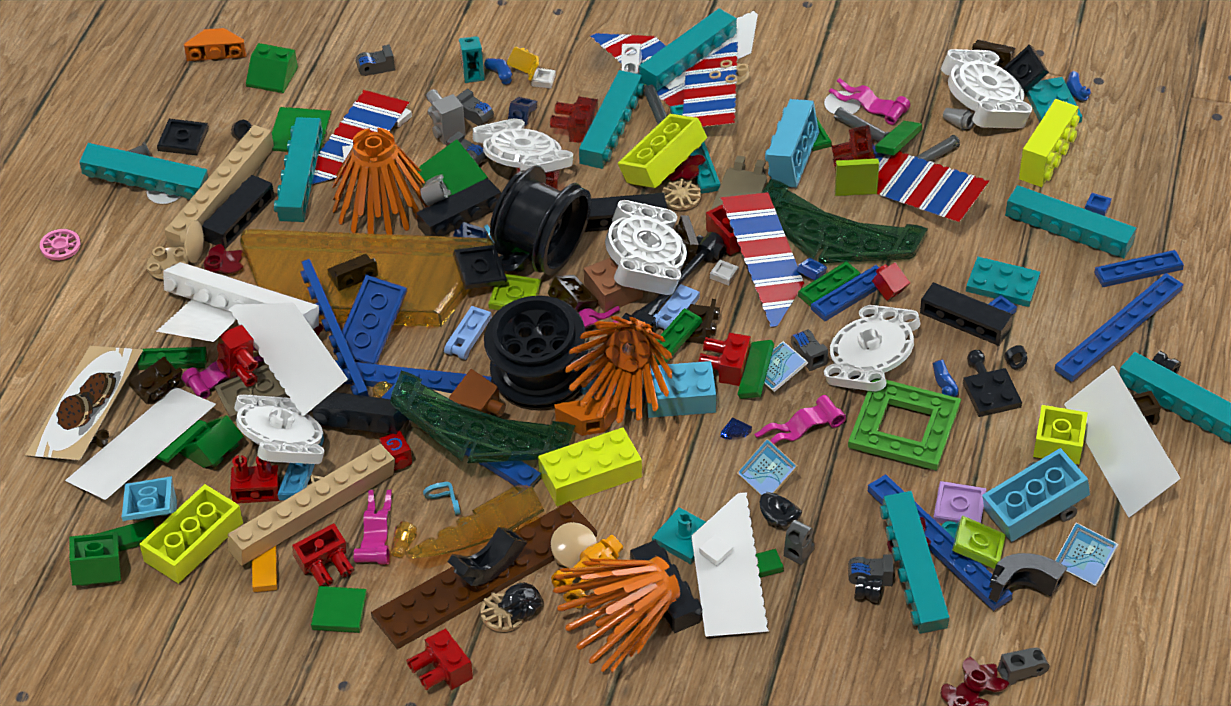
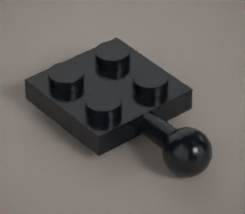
M980 350L970 351L967 361L969 365L976 368L978 374L964 377L963 385L978 417L1021 408L1022 400L1007 369L1003 368L987 372L983 364L985 362L984 353Z

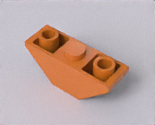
M225 28L204 29L184 43L187 61L246 57L244 39Z
M612 395L602 418H598L596 414L604 396L598 401L591 398L585 407L580 405L581 400L554 404L555 421L582 436L603 433L616 420L619 403L616 408L611 407L614 396Z

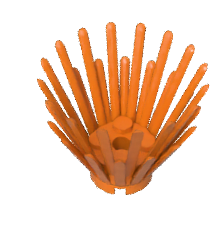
M367 128L354 136L353 147L337 172V177L332 185V188L336 187L342 176L333 200H336L333 206L334 213L338 208L350 176L339 217V224L341 225L349 208L358 176L351 224L352 233H355L357 230L358 216H362L364 213L367 186V232L369 237L374 236V212L377 218L381 216L380 198L386 235L392 236L386 190L393 214L399 212L404 230H409L408 220L394 177L407 205L412 207L417 218L416 212L419 209L400 169L424 207H428L419 187H423L421 183L425 184L424 179L417 172L422 171L395 143L394 136L383 128H377L378 132H371L370 128Z
M612 316L611 319L619 323L606 321L593 323L597 326V329L601 330L584 332L579 338L605 336L576 346L569 351V354L580 353L597 345L600 346L568 365L565 370L566 373L573 369L578 371L598 358L569 386V389L574 391L580 384L585 388L602 370L581 400L580 405L585 407L593 395L596 401L600 400L608 386L596 416L598 418L603 417L615 390L611 407L616 408L619 403L617 423L623 421L630 382V409L636 408L637 421L642 419V374L648 404L652 403L654 412L657 411L658 402L650 366L660 390L666 397L668 396L669 390L655 357L668 377L672 379V370L663 359V357L665 359H672V354L656 340L666 342L663 336L652 332L651 328L653 327L633 317H629L631 321H628L618 316Z
M656 556L650 560L590 559L591 561H583L582 563L584 565L603 566L563 568L559 570L561 572L573 573L554 576L557 580L578 577L584 580V582L556 587L553 589L554 593H563L577 589L583 591L594 589L593 594L559 605L557 607L558 611H565L587 603L586 607L588 609H592L614 600L565 626L566 631H571L607 613L595 622V625L600 628L576 645L577 649L580 650L621 622L607 637V643L590 657V664L596 662L648 614L601 667V672H604L622 652L623 654L612 666L611 673L620 665L629 652L630 657L636 651L639 654L670 604L680 597L678 580L675 574L669 577L664 571L670 568V566L660 557Z

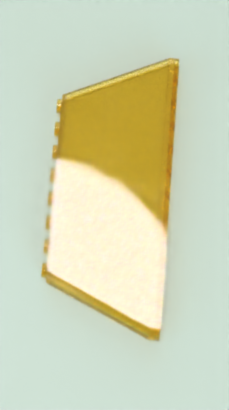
M261 229L244 230L240 238L241 250L255 286L314 304L317 301L316 299L311 300L307 287H310L309 283L304 284L300 271H303L302 261L310 259L338 323H346L363 282L338 291L328 276L327 269L367 253L370 259L375 258L377 261L378 276L374 278L407 288V293L393 325L442 327L471 290H464L453 256L454 250L494 245L493 241L487 238ZM323 315L319 316V322L324 319Z

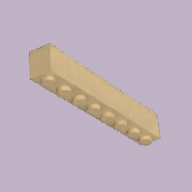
M256 125L250 128L165 229L168 247L184 248V244L180 241V235L182 231H186L189 222L197 220L202 226L216 212L217 208L222 206L229 196L254 174L274 147L271 130Z
M381 444L377 445L228 534V551L243 566L393 476L395 458Z

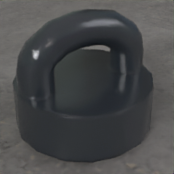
M244 119L236 121L232 125L231 135L237 140H241L252 127L251 123Z
M1022 345L1013 346L1004 354L1007 364L1014 370L1024 367L1028 359L1027 352Z

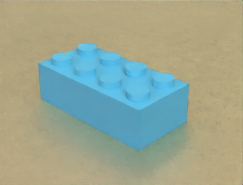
M790 99L787 107L783 109V117L781 121H778L777 131L772 136L770 148L765 153V160L769 164L768 174L772 178L773 186H798L819 133L814 101Z
M1059 448L984 493L982 498L986 513L1000 530L1006 534L1010 542H1013L1089 496L1090 490L1088 478L1067 454Z

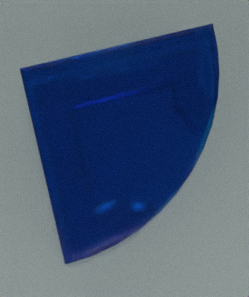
M732 417L721 431V438L731 440L734 437H746L752 432V426Z

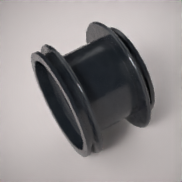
M539 165L518 172L502 191L491 218L490 236L494 241L496 252L500 255H505L518 247L532 254V265L536 272H544L547 275L556 274L569 261L584 234L591 211L592 200L590 192L582 188L578 183H572L562 191L547 185L545 171Z
M528 296L503 306L488 322L484 333V347L487 356L491 360V378L498 387L502 397L511 404L529 410L554 408V404L570 401L581 391V384L574 391H570L569 386L590 367V363L578 371L574 369L568 373L565 371L568 365L589 353L587 349L580 353L569 354L572 348L584 344L585 339L579 338L585 332L584 322L579 313L570 304L549 296Z

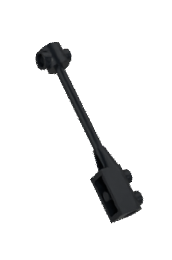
M709 232L705 237L701 235L696 237L699 244L696 252L697 255L680 272L681 277L676 289L703 260L710 262L713 258L721 260L724 257L727 245L724 244V240L719 234ZM659 294L654 301L636 310L632 315L625 313L622 318L631 321L629 317H633L646 324L648 323L653 327L651 328L652 332L656 333V317L654 315L657 314L660 306L670 295Z

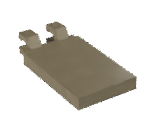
M737 155L734 168L730 167L726 170L711 210L723 204L720 197L763 193L767 185L764 168L766 161L757 160L754 172L745 171L744 162L746 157Z
M266 364L252 371L257 376V382L251 387H246L239 377L215 386L216 392L229 418L233 422L236 421L238 414L234 409L238 395L290 398L286 394L285 388L281 387L280 381L270 371L269 365Z

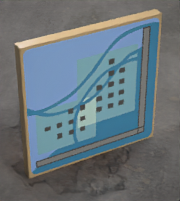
M766 439L737 474L760 495H763L766 492L776 493L799 466L769 439Z

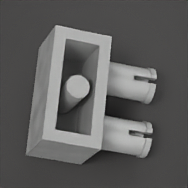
M430 90L426 95V99L432 106L429 107L427 112L434 123V127H432L434 136L439 138L444 145L458 131L466 136L464 109L461 102L454 94L442 98L437 90Z

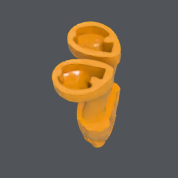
M610 535L607 539H601L598 543L585 549L580 554V561L572 568L603 566L584 565L582 562L591 561L590 559H618L619 552L623 549V546L614 535ZM555 571L551 576L554 588L570 585L575 579L557 580L554 578L555 575L573 572ZM581 589L567 591L563 595V599L569 602L584 597L586 594ZM587 603L582 604V605H579V606H577V607H575V608L581 609V608H583Z

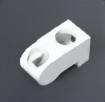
M622 44V71L639 74V65L642 62L640 44ZM635 50L636 54H627L626 51Z

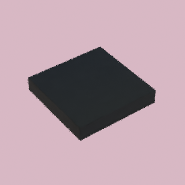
M1030 44L1003 68L1021 85L1024 95L1049 73L1036 50Z
M168 119L157 144V150L197 156L209 129L208 123Z
M494 245L454 250L453 256L464 290L506 284L507 279Z

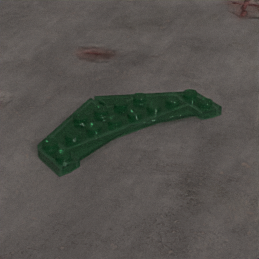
M770 179L762 192L769 193L785 236L807 257L814 260L823 250L818 258V262L821 264L844 263L846 261L864 262L911 259L916 255L927 236L928 228L919 225L906 224L905 227L859 223L825 212L789 191V186L774 179Z
M402 370L391 394L390 402L397 410L462 462L467 448H470L471 452L467 463L538 460L539 455L569 446L575 425L559 421H552V424L549 425L507 420L461 406L421 384V378Z

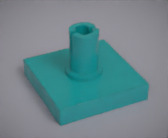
M679 507L654 534L652 541L656 540L661 548L664 547L667 552L692 564L695 561L692 535L706 521Z

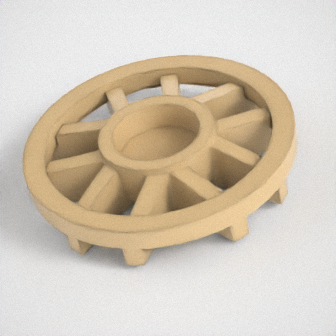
M681 179V181L668 182V185L663 187L662 193L668 194L665 196L666 206L673 210H689L700 202V188L692 184L691 180L687 182Z
M492 593L490 597L484 598L480 608V617L483 623L488 628L498 632L513 631L524 622V619H517L514 621L518 622L512 625L510 618L513 615L498 607V603L502 601L501 598H503L505 593ZM498 621V626L492 624L491 622ZM502 622H507L508 626L502 627Z

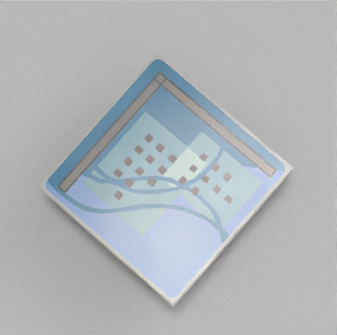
M783 341L773 349L764 384L775 392L806 366L808 362Z
M1075 523L1055 561L1068 567L1066 571L1097 586L1119 544Z

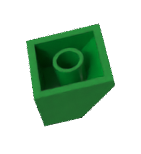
M258 43L250 57L246 86L284 93L298 69L296 51L294 49Z
M228 415L208 421V426L179 453L203 468L210 465L215 467L224 460L223 455L227 451L230 453L240 445L238 441L244 437Z
M118 532L69 536L72 586H88L94 583L109 584L121 581Z

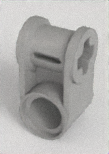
M442 174L427 180L420 190L427 206L446 199L451 194V191L447 190L442 180L444 178Z

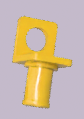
M515 46L507 60V64L527 73L528 80L531 81L539 65V57L529 53L527 49L525 51V48Z

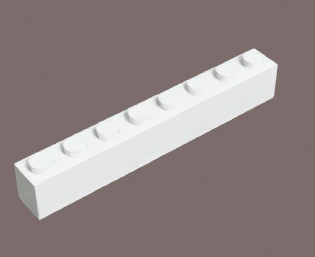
M182 262L163 271L164 291L227 311L235 304L294 302L312 329L319 326V305Z

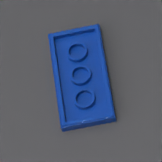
M368 275L365 276L342 330V334L355 362L377 364L407 293L406 287ZM334 348L333 353H334V355H336V352H338V349H337V348Z

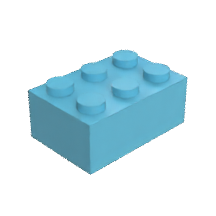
M711 361L668 364L672 370V379L668 377L662 366L658 365L669 390L667 397L660 390L650 366L658 409L654 412L652 403L648 404L646 398L648 418L716 413V390Z

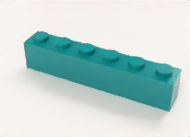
M718 8L640 64L639 74L642 75V83L647 86L654 85L656 91L668 85L669 82L680 76L688 68L694 66L714 49L734 37L737 32V18Z
M622 70L618 71L579 147V164L603 169L606 162L610 161L612 149L617 147L619 135H623L625 123L630 121L632 109L637 107L639 95H643L645 85L642 83V75Z
M296 117L295 125L291 126V140H288L287 144L288 155L284 157L285 170H281L282 184L278 185V200L274 202V212L278 213L279 221L304 222L323 134L321 118Z
M92 143L87 144L79 161L82 174L88 177L101 178L109 182H119L128 186H137L168 195H177L189 200L209 178L208 171L205 168Z
M1017 185L1007 200L1005 216L1123 259L1134 243L1136 227Z
M1134 352L1120 367L1119 375L1127 388L1137 393L1152 391L1163 408L1176 413L1182 418L1202 427L1204 430L1222 438L1224 441L1231 443V402L1137 352Z
M912 491L884 496L883 505L880 506V514L882 520L886 519L887 521L886 535L888 540H892L894 545L892 548L893 559L895 562H899V580L901 583H905V600L907 604H911L913 610L910 612L913 626L917 625L919 634L948 628L950 617Z

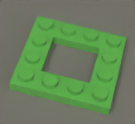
M879 378L873 379L872 382H877V381H879L880 379H879ZM886 380L887 384L882 390L868 391L849 438L848 448L937 471L956 419L961 399ZM889 404L931 415L922 442L879 431Z

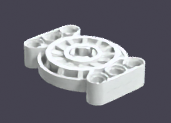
M950 49L941 66V71L949 76L948 86L952 94L966 107L975 111L972 118L973 122L985 128H1023L1032 111V107L1023 101L1024 91L1017 80L1007 71L997 66L1000 59L999 56L992 51Z
M622 200L618 203L612 218V225L606 235L605 245L610 257L618 265L614 280L619 285L663 295H672L681 277L680 270L686 260L687 250L682 238L673 230L677 221V215L673 211L628 200Z

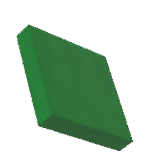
M319 586L311 622L312 630L360 633L367 590Z

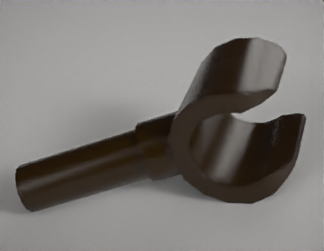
M104 429L97 431L96 436L93 437L90 443H96L98 447L104 448L108 444L109 432Z

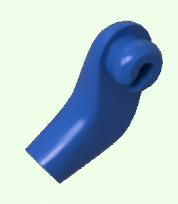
M493 58L485 60V68L496 71L502 84L507 85L512 82V72L505 60Z
M1070 72L1066 82L1070 93L1080 101L1088 100L1091 94L1090 88L1086 90V86L1082 87L1078 72Z
M941 359L933 362L936 382L942 388V394L956 397L958 395V386L949 374L944 360Z

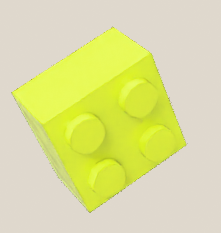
M1042 405L1033 457L1044 458L1061 448L1075 464L1079 465L1088 412Z

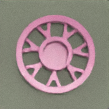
M68 229L51 231L40 242L41 253L51 260L60 261L70 258L80 249V238L74 231Z

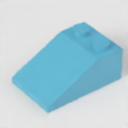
M172 476L125 484L122 521L145 519L157 515L165 516L177 510V498Z

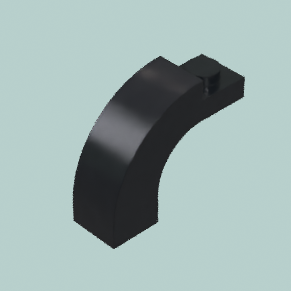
M498 527L487 545L479 552L471 556L452 554L447 562L454 567L453 571L471 586H479L492 581L503 573L520 555L527 542L512 529Z
M1018 553L1009 555L996 564L990 579L989 587L992 590L988 598L997 603L1010 587L1016 585L1033 587L1051 597L1060 586L1068 567L1053 559L1037 554Z

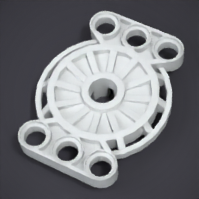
M508 119L473 128L472 140L483 143L485 155L497 163L520 168V171L539 165L544 169L545 173L572 166V152L561 150V146L557 141L542 132L524 129L525 122L520 119Z
M876 305L862 307L859 310L860 319L846 325L832 340L830 355L834 364L827 366L824 370L826 382L832 386L867 391L882 390L887 384L884 373L899 366L912 352L914 347L912 331L918 329L921 324L919 315L914 310ZM874 314L871 317H865L866 315ZM891 316L894 317V318H892V319H890V320H884V319L887 318V317H891ZM909 319H915L912 322H905ZM833 373H840L839 375L834 377L830 376ZM853 376H860L857 379H850ZM876 378L880 379L877 382H870L871 380Z
M257 395L237 396L234 409L238 412L236 417L237 427L245 436L259 445L257 452L259 458L270 462L319 464L322 462L325 451L323 447L318 445L323 435L322 427L310 415L306 414L302 417L301 412L296 409V404L292 403L290 398Z

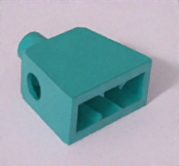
M479 37L460 38V58L465 83L485 81L482 47ZM469 64H475L476 67L470 69Z

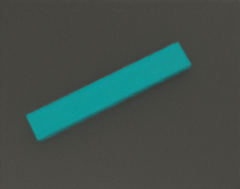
M684 104L670 106V113L683 116ZM703 142L698 149H695L690 154L691 156L700 154L706 159L703 164L698 166L699 174L695 177L701 194L718 191L721 185L705 142Z

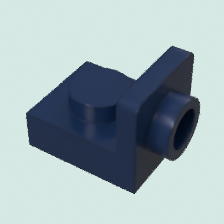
M517 97L510 102L508 119H520L525 122L526 126L529 120V113L537 109L538 101Z
M463 222L459 230L456 229L453 234L452 240L455 242V249H461L463 244L472 247L486 246L487 231L485 228Z

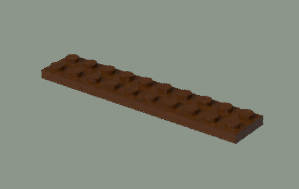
M568 501L515 531L527 544L516 560L492 581L479 586H471L453 571L454 567L452 566L373 610L371 617L398 650L484 601V598L490 597L492 593L496 594L553 562L554 555L551 550V539L554 532L563 524L580 523L589 528L595 537H597V530L572 502Z

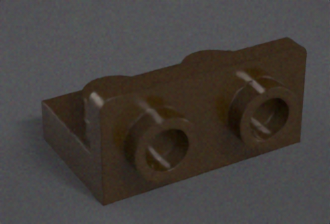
M976 40V43L972 46V50H985L996 53L1000 58L997 64L999 67H1005L1014 58L1016 49L1015 47Z
M681 215L674 230L682 238L683 244L686 246L687 255L684 263H689L695 257L699 244L689 216Z
M366 253L328 268V276L338 291L363 282L366 275L371 277L378 276L377 261L375 258L370 259Z
M575 275L555 276L548 290L550 297L565 301L576 311L578 309L595 308L598 302Z
M713 298L711 306L690 304L689 311L700 316L703 322L685 342L704 344L705 337L711 338V336H716L717 323H714V321L719 320L720 307H716V299Z
M162 357L129 382V386L147 404L151 400L157 401L161 398L164 391L169 387L171 389L176 387L181 382L183 370L180 367L175 369L165 357Z

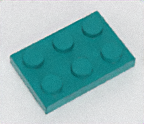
M1063 77L1040 80L1026 93L1039 122H1041L1055 99L1077 106ZM1078 108L1077 115L1080 116L1078 123H1082L1083 116Z
M977 256L966 285V292L994 299L1002 295L1011 303L1030 307L1041 272Z

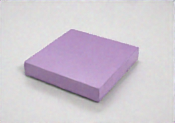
M940 481L933 519L937 523H944L946 521L958 523L963 515L981 523L984 507L982 495L986 493V488Z

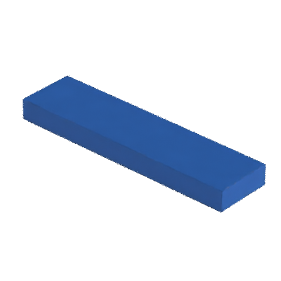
M1172 250L1095 267L1094 273L1101 286L1107 287L1183 270L1184 264L1177 252Z
M877 265L871 267L813 302L811 310L822 320L827 321L878 289L872 282V279L877 275L875 271L880 267Z

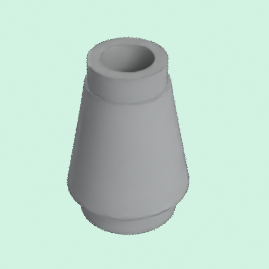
M946 108L944 110L943 119L962 130L970 129L974 124L972 120L974 114L970 110Z

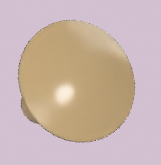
M724 60L720 63V66L728 68L732 66V61ZM725 62L730 63L729 65H723ZM737 63V76L734 74L728 75L725 78L726 82L734 83L737 81L735 85L744 82L749 76L748 65ZM712 71L709 74V77L712 79H717L721 76L720 71Z
M197 220L190 221L186 231H182L180 235V241L184 244L185 262L196 263L203 251L204 234L202 226Z
M161 246L154 248L152 251L153 255L147 261L148 273L155 278L164 279V270L179 262L189 264V262L184 261V248H164Z
M580 523L563 524L554 532L551 539V550L554 560L559 565L572 568L580 561V554L591 545L597 543L592 531Z

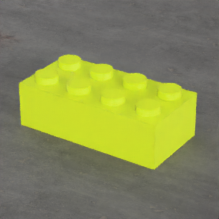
M1058 99L1054 100L1023 148L1019 180L1042 187L1046 180L1049 181L1051 179L1054 167L1058 168L1061 156L1067 154L1070 142L1073 143L1076 139L1077 131H1075V128L1080 119V116L1077 115L1078 106Z
M669 114L617 164L627 183L656 188L682 162L687 160L688 156L695 149L701 146L707 139V136L699 118Z
M624 427L538 456L541 478L556 506L642 478V459Z
M204 484L140 543L144 562L179 584L228 538L230 532L243 524L240 505Z

